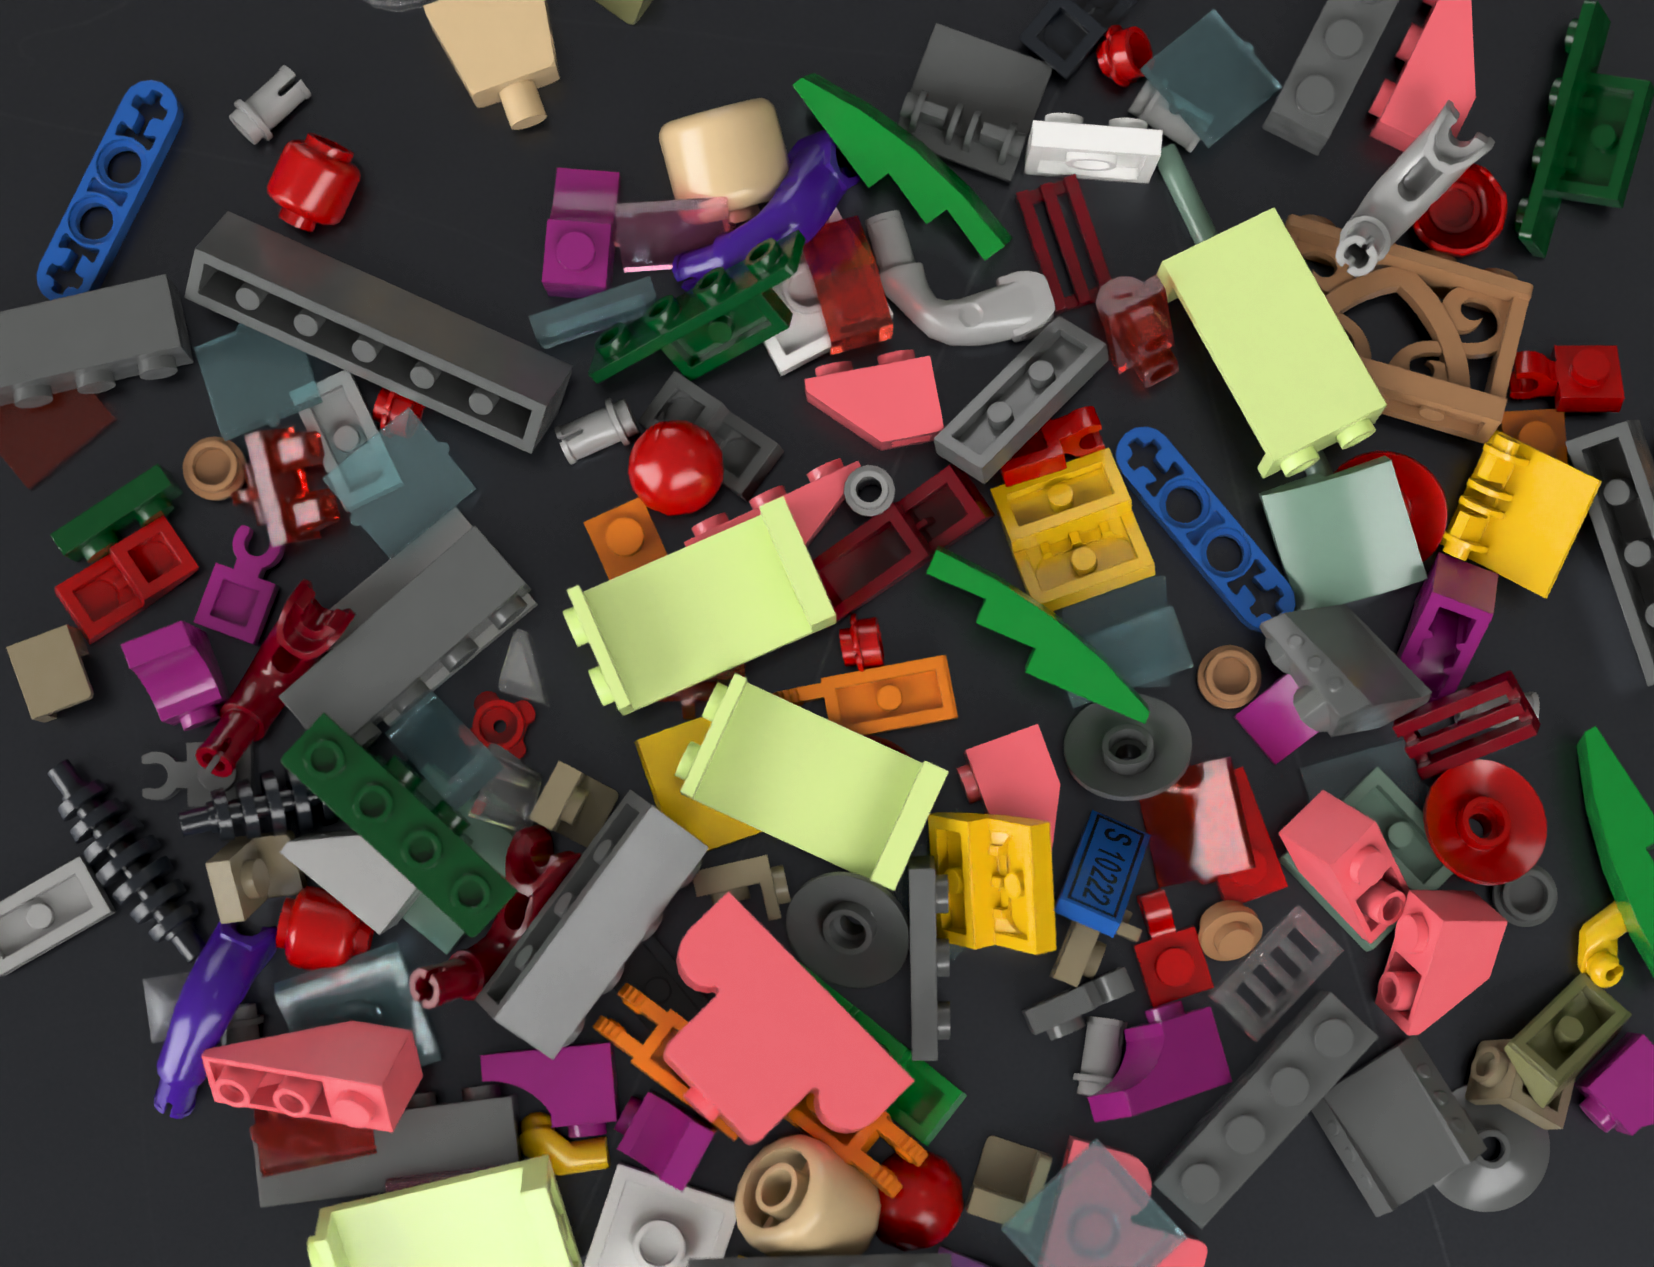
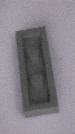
M1058 315L934 438L936 453L985 484L1109 360L1107 344Z
M910 856L908 868L912 1061H938V1040H950V1001H937V977H949L950 975L949 938H936V914L949 913L948 874L935 875L934 856Z

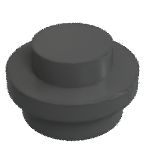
M1534 865L1531 870L1520 878L1506 884L1494 885L1492 888V901L1495 910L1509 924L1518 927H1533L1543 923L1551 916L1557 904L1558 892L1552 876L1538 865Z

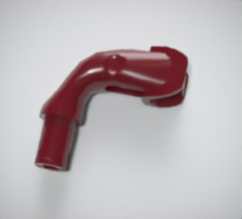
M305 578L302 579L285 603L279 620L261 645L234 692L220 708V721L205 742L196 750V760L204 769L207 768L214 756L220 757L219 762L211 772L215 776L223 778L233 773L236 764L253 741H259L265 736L273 721L286 706L278 696L322 659L326 651L341 637L356 615L351 608L344 610L336 608L335 611L322 607L315 599L316 593L313 591L312 582Z
M540 824L516 832L508 847L505 858V878L518 889V892L498 912L491 929L479 942L467 949L458 950L451 955L448 961L420 967L413 971L409 981L410 993L417 1003L423 1001L422 1007L426 1009H433L458 998L466 1001L475 1000L582 854L580 852L574 853L570 850L554 854L551 834Z

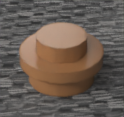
M208 437L196 442L188 450L183 462V476L188 487L198 496L212 501L224 500L235 495L245 483L248 472L246 457L242 450L232 441L222 437Z
M1225 645L1213 649L1202 659L1198 667V688L1203 697L1218 708L1236 709L1246 705L1256 696L1261 685V669L1257 660L1250 652L1239 646Z
M1226 900L1212 905L1204 912L1199 923L1198 940L1204 953L1211 959L1231 961L1245 956L1256 947L1261 939L1263 927L1258 915L1252 909L1244 906L1241 902Z

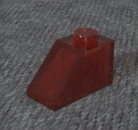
M858 215L825 224L818 234L804 245L802 255L830 354L833 355L891 339L893 321L877 265Z

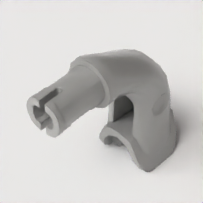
M1447 101L1438 116L1369 190L1356 212L1343 227L1335 257L1341 267L1345 263L1349 265L1346 271L1349 274L1359 277L1371 272L1376 264L1385 258L1390 247L1428 210L1430 205L1439 199L1474 162L1483 157L1494 146L1495 141L1491 136L1487 137L1481 132L1476 133L1469 141H1459L1453 136L1451 127L1458 120L1460 113L1453 106L1455 103L1452 101Z
M899 210L888 211L870 217L865 221L879 274L874 279L881 292L929 338L949 346H982L1010 339L1016 343L1038 336L1054 320L1053 313L1056 307L1048 281L1043 274L1033 271H1017L999 277L996 280V287L964 298L952 300L937 299L929 287L923 264L915 262L901 212Z

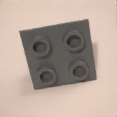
M936 23L910 92L908 91L903 103L898 125L923 142L937 156L1011 183L1053 68L1046 62Z

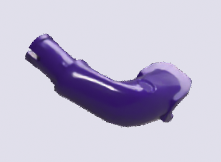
M826 130L806 136L798 140L788 154L790 162L789 171L776 190L775 195L755 217L730 232L719 234L713 244L689 252H683L674 257L672 271L676 281L679 282L694 277L683 282L681 288L687 292L693 289L696 283L712 269L723 267L727 270L743 261L755 246L766 239L774 238L778 241L799 230L806 238V244L818 234L827 223L842 196L850 187L856 185L861 180L857 172L851 173L846 166L839 168L836 160V144Z
M219 921L182 988L156 1066L160 1081L153 1101L154 1107L160 1113H165L169 1103L172 1104L171 1118L182 1119L193 1112L198 1086L207 1078L201 1056L205 1049L218 1046L221 1037L255 978L277 950L276 934L278 927L264 926L256 935L243 936L237 931L239 922L221 924Z

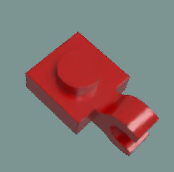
M1554 345L1550 359L1536 351H1520L1516 353L1514 372L1511 373L1508 385L1511 398L1530 399L1541 396H1554L1556 412H1620L1625 396L1617 345Z
M1094 406L1078 408L1063 417L1053 420L1050 418L1000 468L1005 486L1010 487L1067 469L1065 453L1082 457L1105 449L1099 432L1102 430V426Z
M1158 888L1136 895L1149 939L1131 944L1150 1005L1156 1007L1214 988L1205 956L1198 940L1196 928L1190 925L1175 929L1172 911L1165 890Z

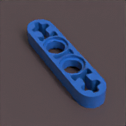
M154 80L140 81L130 87L124 95L39 264L36 274L38 287L49 300L100 289L181 128L184 117L182 105L174 92L162 82ZM160 97V105L167 112V115L163 121L157 118H152L149 121L143 135L149 142L154 144L150 150H147L134 138L123 135L127 129H131L134 134L139 135L145 123V118L138 111L139 106L142 102L152 105ZM123 151L135 152L141 159V170L138 176L129 183L121 184L112 181L108 174V166L113 156ZM93 207H104L109 209L113 215L112 229L101 239L92 240L85 238L80 230L82 216ZM74 240L83 249L96 253L98 256L94 262H91L82 255L75 272L83 279L82 285L79 289L67 287L62 295L59 294L61 285L54 280V276L59 269L66 272L72 269L78 255L67 247L70 241Z
M1136 427L1125 433L1118 442L1113 455L1124 483L1240 622L1250 630L1261 633L1260 624L1272 618L1268 613L1261 614L1258 617L1252 614L1250 607L1256 600L1245 584L1236 594L1227 585L1241 578L1253 563L1262 572L1250 579L1254 585L1263 593L1274 589L1279 594L1280 599L1274 605L1279 615L1293 612L1296 605L1295 594L1288 581L1170 440L1159 430L1150 427ZM1136 442L1142 448L1150 443L1157 448L1158 453L1155 455L1153 463L1163 476L1171 466L1180 474L1167 481L1155 497L1146 489V487L1156 482L1157 479L1145 466L1139 467L1134 471L1127 463L1133 455L1132 449L1129 447V444ZM1178 488H1186L1198 495L1201 501V511L1196 520L1189 523H1181L1169 516L1166 510V499L1171 491ZM1225 536L1232 538L1241 548L1242 559L1236 569L1222 572L1210 565L1206 551L1211 540L1217 537Z

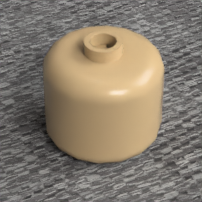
M764 98L741 101L681 117L665 123L659 133V141L676 205L680 213L688 218L703 219L722 214L724 226L750 220L760 212L758 204L772 199L790 168L776 109L773 103Z
M799 1134L784 1136L763 1147L749 1162L738 1183L734 1207L738 1229L752 1247L770 1257L862 1255L868 1249L878 1228L881 1203L878 1188L856 1167L846 1164L825 1143Z

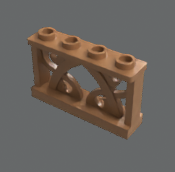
M1288 215L1284 225L1302 257L1334 267L1335 274L1330 277L1318 275L1313 268L1311 272L1387 404L1381 414L1483 444L1487 443L1503 419L1507 402V389L1534 286L1518 280L1513 273L1504 269L1486 268L1483 270L1459 263L1449 254L1434 250L1421 252L1397 245L1396 243L1390 247L1385 258L1379 261L1371 272L1354 278L1355 276L1346 272L1349 265L1345 263L1341 267L1335 257L1336 249L1340 244L1342 228L1335 227L1332 221L1318 215ZM1396 292L1417 314L1426 327L1432 341H1420L1401 349L1391 359L1389 364L1371 359L1370 345L1364 332L1352 319L1343 313L1369 299ZM1466 305L1493 313L1498 324L1496 334L1480 343H1462L1459 335L1473 332L1480 324L1482 318L1479 320L1467 319L1461 312V306ZM1493 356L1485 391L1471 389L1467 359ZM1420 357H1439L1440 360L1426 361L1425 366L1431 370V377L1411 371L1410 361Z

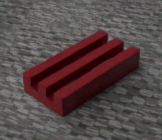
M1076 174L1066 176L1059 182L1052 183L1051 181L1042 184L1039 188L1031 191L1026 189L1015 194V201L1040 274H1043L1048 281L1055 302L1054 316L1113 297L1116 291ZM1067 196L1097 285L1095 288L1088 289L1057 197ZM1041 202L1045 204L1075 293L1067 297L1063 295L1033 206Z
M1509 670L1416 708L1395 719L1392 728L1398 738L1403 736L1406 742L1404 749L1410 759H1416L1418 763L1416 770L1421 779L1425 780L1448 769L1455 768L1538 734L1541 723L1514 674ZM1506 694L1509 700L1507 703L1480 714L1471 715L1457 721L1455 724L1423 737L1418 731L1421 728ZM1516 716H1518L1519 720H1516L1514 722H1511L1509 724H1506L1504 726H1501L1499 728H1496L1494 730H1491L1489 732H1486L1484 734H1481L1479 736H1476L1474 738H1471L1469 740H1466L1464 742H1461L1459 744H1456L1434 754H1431L1430 752L1434 749H1437L1439 747H1442L1444 745H1447L1449 743H1452L1454 741H1457L1459 739H1462L1464 737H1467L1469 735H1472L1474 733L1497 725Z

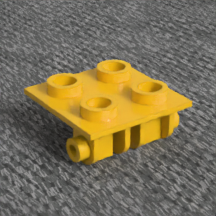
M1496 429L1482 448L1481 457L1471 478H1468L1467 487L1458 500L1457 509L1447 530H1445L1440 544L1444 546L1443 551L1464 561L1468 558L1544 598H1548L1602 481Z

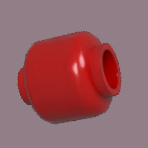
M310 132L305 140L293 139L289 141L281 153L267 186L268 195L275 203L282 207L278 217L308 232H313L317 223L323 225L338 224L343 219L361 178L360 170L351 162L354 153L337 142Z
M306 886L301 889L296 899L287 897L284 901L277 928L276 947L285 949L287 962L295 968L331 975H344L352 968L356 957L368 958L374 930L324 888Z

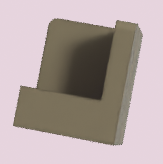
M66 624L6 647L32 720L46 723L57 719L56 712L90 700L93 697V689L81 656L87 655L89 652L79 629Z
M994 1135L988 1136L964 1206L966 1212L1029 1233L1053 1157L1049 1153Z

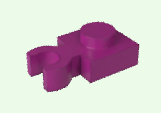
M242 525L236 531L232 543L233 552L237 558L234 568L215 563L193 622L257 646L279 590L278 585L263 580L266 570L275 567L281 561L285 551V541L273 536L267 552L261 556H253L249 551V542L254 530Z

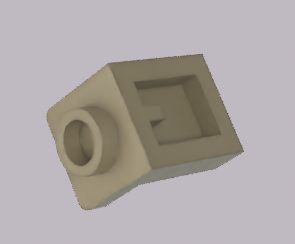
M558 761L529 819L584 847H588L608 820L619 799V794L616 790Z
M287 830V835L273 836L272 832L261 833V838L247 839L246 836L235 837L234 841L227 843L205 863L221 924L246 921L268 898L297 895L301 889L307 886L304 872L280 853L287 842L295 839V834L291 830Z
M768 855L699 870L693 879L696 896L700 897L710 894L713 906L728 891L738 901L749 899L751 897L748 886L760 883L769 921L782 918L779 905L791 902L783 864L770 867Z
M1125 910L1122 922L1115 935L1132 942H1138L1142 930L1129 924L1133 913ZM1072 920L1049 977L1074 987H1078L1082 976L1092 980L1098 970L1107 945L1097 940L1100 932Z
M1512 1039L1481 1041L1471 1065V1074L1465 1099L1475 1105L1500 1104L1544 1130L1563 1129L1575 1079L1542 1109L1531 1096L1504 1050L1505 1046Z

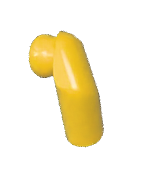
M1615 901L1585 922L1579 931L1577 959L1580 973H1585L1591 978V981L1601 988H1609L1616 985L1622 978L1624 967L1619 964L1618 938L1628 931Z
M543 1112L530 1113L520 1123L521 1134L519 1140L523 1154L530 1159L549 1155L554 1174L557 1176L607 1169L611 1166L606 1136L569 1142L555 1131V1127L552 1128L551 1116Z

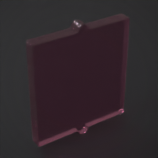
M727 196L615 204L617 230L613 231V245L620 247L623 272L672 269L674 257L678 254L713 244L719 234L736 229V224L729 221Z

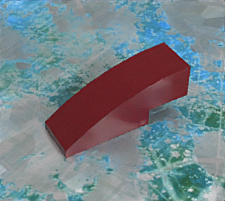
M953 464L948 465L900 501L893 502L885 512L873 516L812 560L836 614V623L932 560L938 545L948 549L995 516L966 472Z

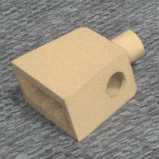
M438 0L423 6L436 37L477 108L502 102L512 130L534 126L547 118L537 89L555 83L560 79L547 0Z

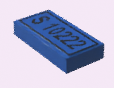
M1092 810L1085 823L1055 905V913L1110 937H1114L1122 922L1151 835Z

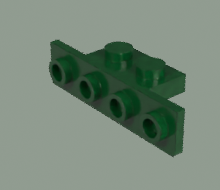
M1584 0L1579 19L1573 18L1568 26L1565 39V51L1568 55L1563 77H1557L1552 84L1548 104L1549 112L1552 115L1546 137H1540L1536 142L1532 156V171L1535 174L1530 196H1524L1521 199L1516 213L1515 229L1519 234V239L1535 257L1546 258L1562 199L1623 209L1654 97V86L1649 80L1597 73L1611 21L1600 3L1594 0Z
M796 230L778 241L774 238L766 239L755 246L743 261L727 270L723 267L714 268L706 273L693 289L676 298L673 295L662 297L647 310L644 316L628 325L620 322L609 327L595 342L594 348L596 351L588 375L598 384L661 349L685 378L692 381L788 329L793 313L772 287L795 275L806 238L799 230Z
M324 712L283 755L281 759L283 766L468 936H477L518 892V889L470 846L473 840L464 832L471 824L456 808L444 799L435 806L416 789L423 782V779L397 755H394L388 762L380 754L373 757L327 713Z

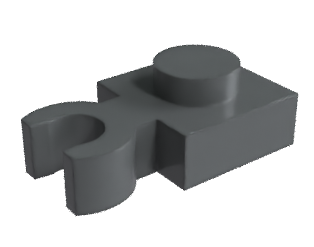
M204 742L186 743L187 761H179L176 757L163 752L146 753L142 756V764L163 765L167 770L168 778L166 783L160 788L142 789V796L151 800L164 801L176 796L181 789H187L188 807L206 806V802L211 801L210 791L221 787L224 788L227 801L237 799L235 782L248 778L253 795H255V742H252L236 764L233 773L223 778L211 773L220 760L219 756H214L206 769L197 762L195 757L196 750Z
M1120 966L1083 984H1079L1078 987H1071L1021 1009L1032 1034L1037 1035L1046 1031L1050 1041H1053L1086 1026L1081 1015L1094 1010L1098 1006L1135 991L1126 968Z

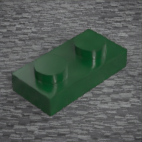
M156 464L51 533L50 536L63 556L77 563L84 558L88 563H92L108 555L109 548L120 541L117 536L137 523L143 528L162 515L167 516L174 509L171 501L184 492L172 474L161 465Z

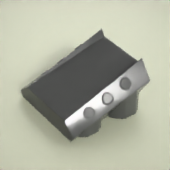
M1346 604L1286 612L1262 622L1259 626L1266 637L1265 647L1273 664L1281 671L1291 675L1299 687L1293 695V704L1300 719L1309 728L1317 732H1328L1331 737L1378 729L1428 703L1432 691Z
M1416 1035L1407 1037L1340 1079L1311 1110L1376 1218L1394 1211L1409 1199L1464 1165L1473 1162L1487 1150V1147L1474 1128V1122L1465 1108L1460 1106L1439 1073L1438 1067L1428 1052L1425 1051Z

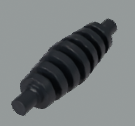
M412 759L404 761L416 772ZM285 766L286 788L279 789L275 773L271 769L259 774L262 793L253 795L250 782L246 778L235 782L237 799L227 801L224 788L221 787L210 791L211 801L206 802V806L177 812L183 837L212 831L213 834H219L221 842L234 841L233 826L243 824L247 839L261 838L259 820L268 818L273 836L287 835L285 814L293 813L299 834L313 831L310 808L318 807L324 826L338 822V816Z
M69 759L57 764L47 775L63 795V803L57 809L64 822L76 816H79L81 819L70 830L76 844L82 843L93 836L96 839L82 853L87 864L93 866L108 857L111 859L97 872L95 878L105 888L124 877L126 882L112 894L113 899L120 906H124L139 897L142 902L130 913V916L139 925L154 917L158 923L147 934L156 943L162 942L165 939L168 942L172 941L188 964L196 960L206 945L193 927L195 923L192 919L198 915L199 911L193 901H189L180 907L175 903L186 892V888L180 878L171 881L165 886L160 883L174 869L167 856L161 857L149 865L145 862L160 849L161 844L153 834L131 844L130 840L136 837L145 827L136 816H132L116 824L115 820L125 812L127 807L118 798H113L104 804L99 801L109 791V788L100 779L92 782L84 781Z

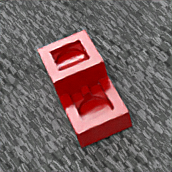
M162 515L111 546L107 556L55 586V594L88 643L92 644L176 588L197 572L199 566L169 521Z

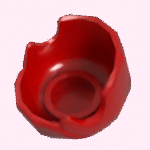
M1473 163L1439 199L1430 205L1428 210L1412 225L1413 229L1425 246L1440 253L1463 258L1483 251L1496 239L1504 227L1508 206L1506 192L1489 170Z
M664 420L655 423L638 438L629 455L628 475L632 490L646 507L667 516L692 514L712 501L723 483L724 466L722 450L708 430L687 420Z
M927 1151L928 1157L919 1167L906 1162L897 1153L885 1159L881 1164L897 1176V1180L902 1185V1188L894 1198L889 1197L878 1188L881 1209L875 1235L883 1244L904 1252L930 1248L940 1243L956 1227L964 1209L962 1180L946 1158Z

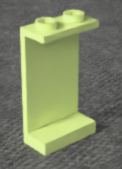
M1274 207L1162 261L1153 283L1165 304L1179 298L1266 453L1257 467L1263 479L1280 470L1284 472L1286 477L1298 474L1320 459L1318 451L1337 442L1342 449H1347L1367 439L1376 431L1373 424L1387 404Z
M784 496L759 506L761 513L759 516L584 592L579 585L567 590L573 607L562 612L577 646L579 647L589 642L599 666L588 670L603 706L615 702L620 713L623 716L836 623V614Z
M736 673L729 687L718 682L702 715L703 718L712 722L702 745L690 741L676 770L675 776L685 781L680 793L851 873L865 876L884 888L894 891L949 771L927 761L921 763L747 683V678Z
M549 1155L320 1208L315 1235L308 1237V1254L312 1267H583Z

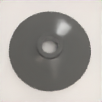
M1139 694L1150 709V714L1144 724L1095 702L1091 703L1074 717L1065 734L1064 757L1069 772L1088 791L1112 800H1142L1166 791L1183 776L1192 757L1191 732L1185 719L1176 709L1162 700ZM1126 757H1133V758H1135V759H1131V760H1123V758H1126Z
M830 872L818 875L803 884L789 904L786 914V931L790 945L799 960L823 980L847 988L873 987L891 979L901 969L910 951V923L903 907L886 888L865 876L850 872ZM847 916L857 919L862 925L851 922Z
M1463 1085L1451 1092L1474 1122V1128L1480 1138L1483 1140L1486 1137L1494 1136L1498 1139L1501 1150L1498 1157L1491 1161L1484 1160L1481 1155L1478 1156L1473 1162L1464 1165L1435 1183L1434 1186L1448 1200L1469 1210L1495 1212L1508 1209L1529 1197L1542 1181L1550 1157L1548 1130L1540 1128L1500 1104L1475 1105L1465 1099L1467 1085Z

